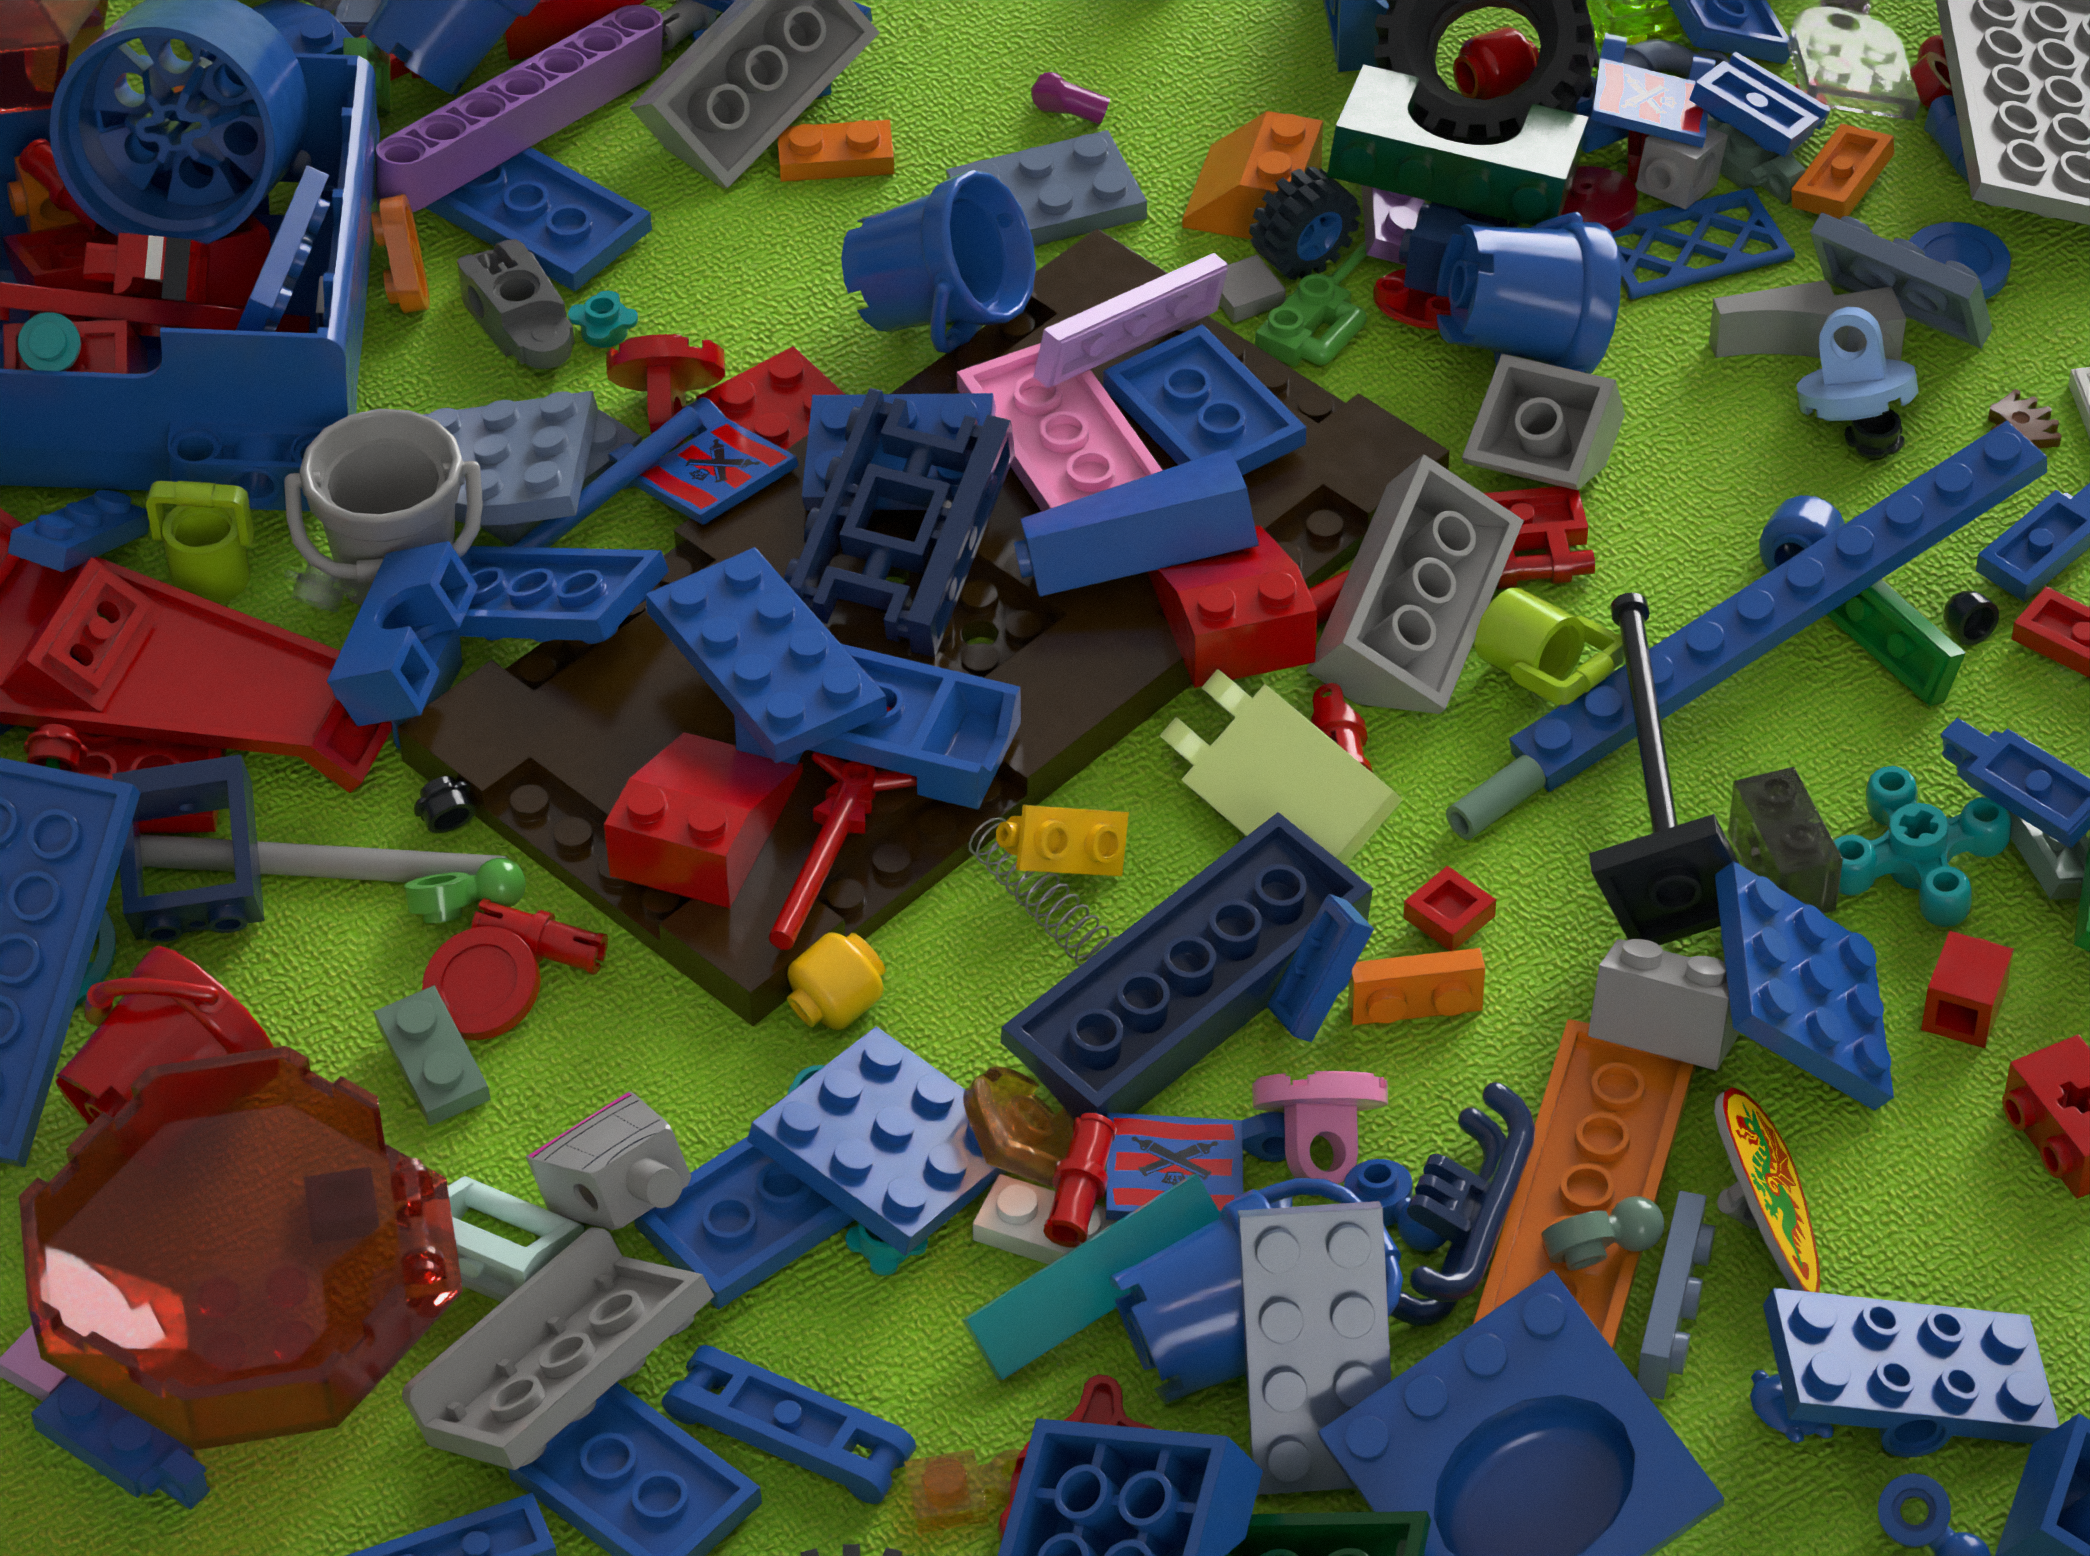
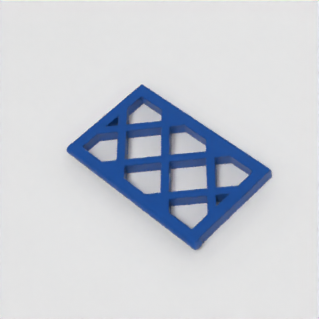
M1752 187L1696 201L1686 210L1674 206L1638 215L1628 225L1612 233L1614 238L1629 234L1643 236L1635 250L1617 245L1621 267V284L1630 300L1795 258L1794 250L1789 246ZM1745 206L1751 216L1747 222L1718 214V212ZM1686 220L1698 222L1691 236L1662 228V226ZM1710 226L1739 235L1732 248L1702 239ZM1750 238L1768 243L1773 249L1754 255L1742 252ZM1654 240L1683 249L1675 263L1646 254ZM1694 252L1723 261L1722 263L1698 269L1686 266ZM1639 266L1667 276L1639 283L1634 272Z

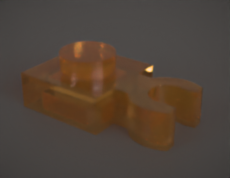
M974 1449L904 1461L905 1479L918 1534L988 1522L987 1504L997 1503L1006 1508L1009 1504L1010 1482L1005 1479L1012 1476L1017 1457L1022 1450H1005L997 1454L990 1463L977 1465Z

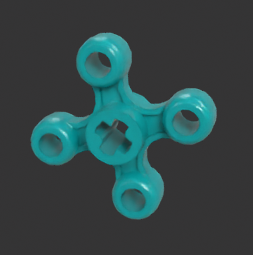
M1897 766L1882 767L1876 770L1868 780L1866 806L1869 815L1874 821L1887 826L1889 829L1883 836L1875 840H1867L1862 836L1853 834L1843 835L1835 839L1829 845L1825 856L1827 881L1835 891L1852 896L1866 892L1874 884L1876 878L1884 874H1890L1897 883L1904 887L1919 889L1920 910L1923 917L1929 923L1944 928L1960 924L1969 914L1972 902V889L1969 878L1961 870L1950 867L1948 862L1962 852H1969L1984 858L2000 854L2007 847L2011 836L2012 821L2010 812L1985 796L1969 801L1959 815L1947 818L1940 809L1930 804L1917 803L1918 789L1915 778L1909 771Z

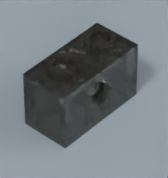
M1795 767L1735 780L1733 782L1728 834L1746 869L1758 876L1767 877L1779 889L1806 905L1815 906L1823 914L1836 911L1843 858Z

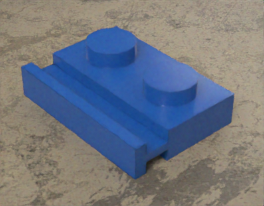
M1737 52L1732 54L1728 63L1721 62L1697 80L1689 98V101L1708 111V114L1713 119L1733 126L1753 138L1761 148L1776 152L1783 157H1786L1809 139L1815 128L1819 130L1823 128L1831 110L1828 106Z

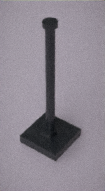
M1625 593L1612 601L1610 609L1612 620L1620 627L1653 833L1589 853L1592 875L1627 939H1644L1662 945L1721 926L1715 874L1733 861L1738 864L1740 863L1715 814L1678 825L1645 622L1650 614L1648 601L1641 594Z

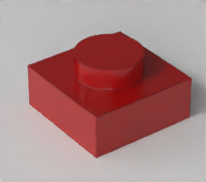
M1446 866L1404 901L1403 918L1448 950L1454 951L1495 917L1496 899L1449 866Z

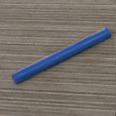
M689 405L684 407L581 490L576 516L544 520L511 547H551L703 424L700 416Z

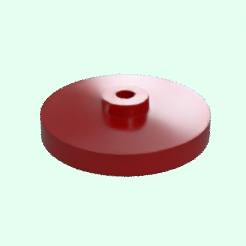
M475 927L456 934L437 949L425 969L422 990L435 985L463 1039L485 1040L511 1030L530 1012L540 989V969L528 945L515 933L500 927Z

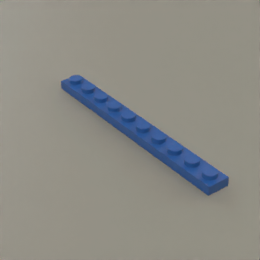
M2005 421L1651 647L1649 651L1661 720L2047 473V456L2012 424ZM1626 664L1615 670L1589 692L1583 693L1569 704L1559 706L1509 738L1511 754L1516 759L1522 755H1527L1540 765L1546 779L1544 788L1548 792H1551L1637 736Z

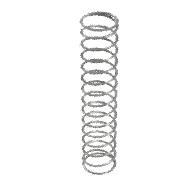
M998 817L982 823L971 836L969 851L973 855H977L978 861L986 865L990 874L996 875L997 881L1006 886L1009 894L1014 895L1016 901L1020 905L1025 906L1028 914L1034 916L1040 926L1045 927L1047 934L1055 938L1058 946L1065 948L1066 954L1075 959L1078 967L1081 965L1078 962L1079 958L1087 957L1088 960L1107 940L1116 938V936L1109 937V928L1107 926H1099L1098 916L1089 915V907L1087 905H1079L1078 895H1069V886L1067 884H1059L1060 877L1058 874H1049L1047 872L1046 875L1035 882L1029 891L1018 894L1021 882L1028 879L1035 871H1026L1019 881L1008 883L1009 875L1016 870L1017 861L1007 872L998 873L1001 862L1005 861L1012 854H1008L1006 851L999 861L989 863L988 860L991 852L1000 847L997 841L990 850L979 853V847L984 837L1000 823L993 825L982 835L976 852L972 850L971 846L974 836L984 825L994 820L1006 822V820ZM988 854L986 862L982 861L979 856ZM997 864L996 872H993L989 865ZM1007 874L1006 882H1002L999 875ZM1055 876L1057 878L1056 885L1050 888L1041 897L1040 901L1028 904L1030 894L1038 889L1046 881L1047 877ZM1017 884L1014 893L1009 889V886ZM1064 886L1067 889V894L1058 900L1049 912L1044 914L1037 913L1040 904L1047 900L1056 891L1057 887ZM1027 895L1025 903L1021 902L1018 896ZM1068 897L1076 898V906L1067 911L1059 922L1047 925L1050 914L1060 908ZM1037 905L1035 914L1028 909V906ZM1085 907L1087 910L1086 916L1078 921L1071 928L1070 932L1057 935L1061 923L1069 919L1077 908ZM1047 915L1045 924L1041 923L1038 917ZM1088 918H1095L1097 920L1095 928L1090 930L1079 943L1067 946L1070 935L1077 931ZM1057 926L1055 935L1051 934L1048 927ZM1097 929H1106V937L1098 942L1090 953L1077 956L1081 944L1089 940ZM1067 936L1065 945L1061 944L1058 938ZM1077 946L1075 956L1071 955L1068 948Z

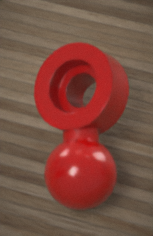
M1942 35L1931 36L1921 44L1917 54L1918 62L1910 68V74L1913 79L1910 83V88L1915 97L1928 108H1930L1932 101L1943 95L1953 96Z

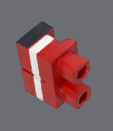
M118 233L117 245L86 243L83 279L114 284L113 294L141 298L150 291L153 282L163 283L162 299L205 305L211 246L191 239Z

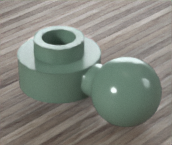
M1631 1196L1618 1202L1612 1209L1610 1216H1608L1606 1211H1591L1575 1215L1549 1226L1541 1233L1551 1262H1565L1568 1270H1579L1607 1258L1605 1248L1613 1243H1617L1626 1250L1636 1252L1653 1247L1663 1234L1664 1218L1661 1210L1653 1201L1641 1196Z

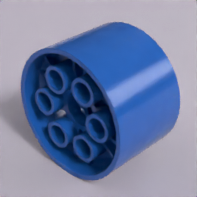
M146 0L127 11L77 57L61 79L54 96L50 114V142L54 162L66 189L75 202L90 218L116 236H118V233L182 238L209 244L224 237L241 225L289 171L297 159L308 127V90L301 66L292 48L268 20L250 7L236 0ZM140 38L149 56L138 55L126 42ZM179 39L185 42L192 51L193 61L188 62L177 58L172 52L170 40ZM209 53L216 56L214 62L207 59ZM225 64L237 74L245 86L234 84L228 78L225 72ZM127 73H135L142 77L145 95L138 94L130 88L126 79ZM180 85L185 86L182 91L176 93L171 89ZM199 91H202L209 100H203L198 96ZM254 99L256 104H245L244 102ZM100 111L126 112L129 115L125 118V123L105 128ZM174 111H176V116L179 120L192 123L185 131H183L180 122L168 119ZM242 121L251 125L257 132L258 142L250 143L240 138L236 132L235 122ZM137 136L144 142H156L159 152L146 150L140 145ZM191 158L196 162L212 166L213 175L207 176L199 173L193 167ZM231 160L254 180L244 190H241L230 170ZM159 168L168 171L170 168L173 169L169 192H165L150 184Z

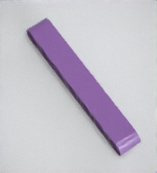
M628 5L619 8L383 139L376 147V200L378 205L381 198L405 194L409 200L412 212L418 211L660 72L662 66L663 17L661 13L645 5Z

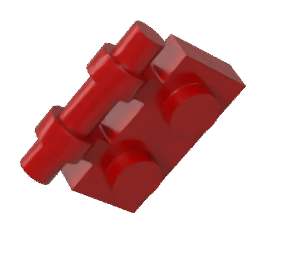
M1555 486L1483 493L1524 520L1496 586L1497 589L1516 588L1517 581L1550 578L1552 584L1570 583L1572 576L1595 574L1593 550L1571 552L1569 550V546L1587 545L1588 523L1579 490ZM1545 549L1546 554L1515 557L1514 551Z

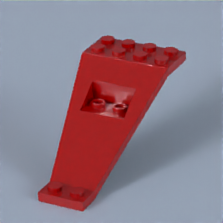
M0 508L1 724L37 728L47 724H59L67 726L75 732L296 756L303 759L349 793L353 792L363 782L392 730L391 721L357 727L342 703L336 699L331 687L327 683V679L340 654V650L99 557H90L88 561L61 572L8 554L11 531L24 524ZM97 612L105 615L108 621L103 617H99ZM71 655L76 656L81 663L72 658Z

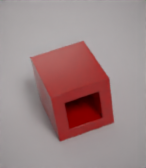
M1949 931L1928 985L1921 1030L1986 1048L2007 991L2014 949L1982 938H1974Z

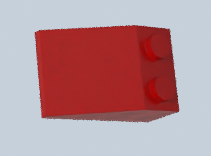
M1261 525L1255 526L1259 546L1147 571L1194 688L1202 687L1217 669L1231 680L1316 662L1317 608L1298 565Z
M686 732L682 733L629 778L607 817L604 829L610 876L731 908L803 773V763L798 762L797 765L782 761L775 763L770 758L739 751L735 745Z

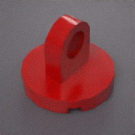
M679 334L634 337L620 343L619 352L611 348L606 353L607 377L609 381L619 387L647 392L648 420L652 434L686 407V391L712 386L719 383L725 377V353L721 346L708 339L702 340V348L689 346V338L682 337Z

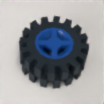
M1307 167L1304 173L1299 168L1291 172L1290 182L1282 177L1275 183L1279 190L1274 195L1267 191L1262 198L1267 204L1265 208H1256L1253 217L1258 222L1251 224L1249 233L1253 236L1250 242L1256 251L1284 276L1286 275L1289 279L1295 281L1298 276L1303 279L1311 275L1312 270L1318 274L1326 271L1325 262L1329 259L1335 264L1341 257L1337 252L1341 246L1348 248L1352 243L1353 239L1348 233L1358 230L1360 222L1355 217L1361 215L1360 207L1356 204L1358 200L1334 178L1327 177L1326 171L1321 168L1318 170L1315 167Z

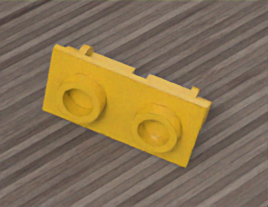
M1023 805L1022 816H1011L1006 822H1001L998 825L996 841L1009 854L1017 855L1016 870L1122 876L1129 812Z

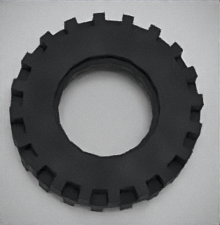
M1387 0L1389 7L1386 15L1377 14L1375 29L1379 42L1377 46H1374V55L1378 68L1420 77L1412 120L1422 129L1440 138L1471 145L1503 143L1519 135L1532 104L1578 114L1576 105L1581 96L1590 98L1594 88L1591 73L1593 67H1598L1599 55L1595 44L1596 33L1586 0ZM1486 7L1508 8L1526 17L1538 32L1541 46L1537 66L1525 83L1510 94L1488 100L1466 98L1449 89L1438 75L1435 58L1438 41L1450 24L1467 12Z

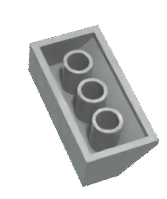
M736 0L644 92L630 109L669 152L725 189L766 150L880 32L852 0Z
M1423 454L1387 484L1316 647V662L1310 663L1306 671L1325 684H1338L1343 691V695L1356 704L1440 714L1447 707L1476 637L1481 617L1489 606L1524 520Z

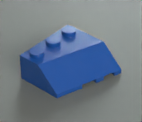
M1036 1418L998 1556H1225L1246 1537L1263 1470L1228 1436Z

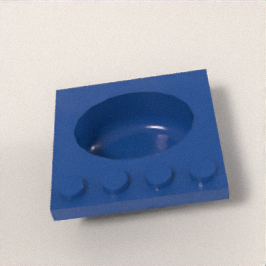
M1554 1270L1548 1272L1318 1431L1321 1442L1372 1512H1428L1431 1523L1425 1546V1556H1652L1724 1506L1722 1494Z

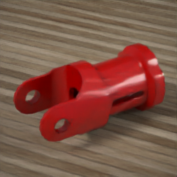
M1327 683L1320 686L1313 694L1314 713L1311 717V722L1373 773L1371 763L1364 757L1363 747L1368 739L1365 721L1349 704L1344 702L1343 691L1338 684ZM1332 692L1329 696L1323 697L1325 693Z

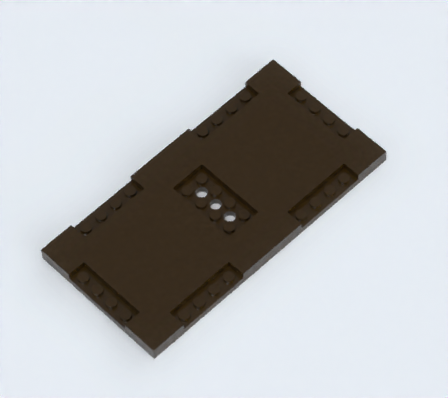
M1097 228L1035 272L1033 293L1022 314L1004 324L984 326L976 332L969 342L960 345L951 353H946L890 394H959L960 392L957 389V371L1041 343L1045 328L1168 273ZM1208 315L1090 369L1103 386V370L1203 324L1307 427L1306 445L1242 475L1247 487L1255 526L1261 525L1298 565L1308 589L1324 582L1356 557L1389 482L1423 454L1449 470L1450 450L1359 393L1345 403ZM1110 396L1161 469L1166 470L1178 466L1154 439ZM808 435L786 450L797 457L799 464L797 468L704 525L690 518L674 529L675 548L664 555L669 572L651 591L754 547L757 548L784 579L789 562L793 558L800 559L806 544L804 542V529L810 511H805L802 501V488ZM1010 466L935 658L911 652L910 640L908 638L900 637L899 642L888 640L883 621L886 610L838 598L828 624H823L840 644L1020 686L1021 724L979 809L917 795V785L914 787L876 791L875 798L872 800V814H865V834H847L793 947L788 950L776 948L771 944L768 937L823 826L813 821V808L826 800V790L838 782L812 760L814 751L805 750L798 762L803 763V773L731 908L611 877L609 874L604 823L629 778L684 732L736 746L734 714L647 613L646 600L637 605L618 626L617 632L605 641L588 644L582 640L553 639L542 642L506 669L490 660L424 707L420 716L409 718L397 728L402 761L429 782L444 776L453 777L456 783L459 781L468 782L471 786L469 796L476 809L475 817L751 1026H755L787 1001V997L793 992L787 977L789 966L823 935L834 932L847 937L851 933H855L865 940L973 856L969 851V842L972 834L982 823L998 817L1007 821L1011 816H1022L1023 805L1037 806L1193 683L1148 572L1040 597L1034 577L1021 578L1013 542L1025 540L1021 518L1042 511ZM873 510L866 530L915 542L927 510ZM839 540L829 566L861 574L867 560L844 555L841 541ZM891 566L887 578L898 577L906 580L902 585L910 586L913 603L924 575ZM978 637H984L994 641L990 645L985 643H976L969 645L966 643L967 641ZM840 758L841 760H843V761H845V762H847V763L851 761V760H847V759ZM875 766V771H892ZM994 820L984 825L972 840V850L976 852L978 842L990 827L1003 821ZM998 826L993 828L984 837L979 850L996 838Z

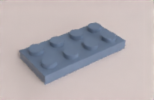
M1380 1201L1239 1210L1237 1213L1251 1459L1263 1470L1257 1495L1354 1488L1321 1442L1318 1431L1391 1381L1383 1207Z

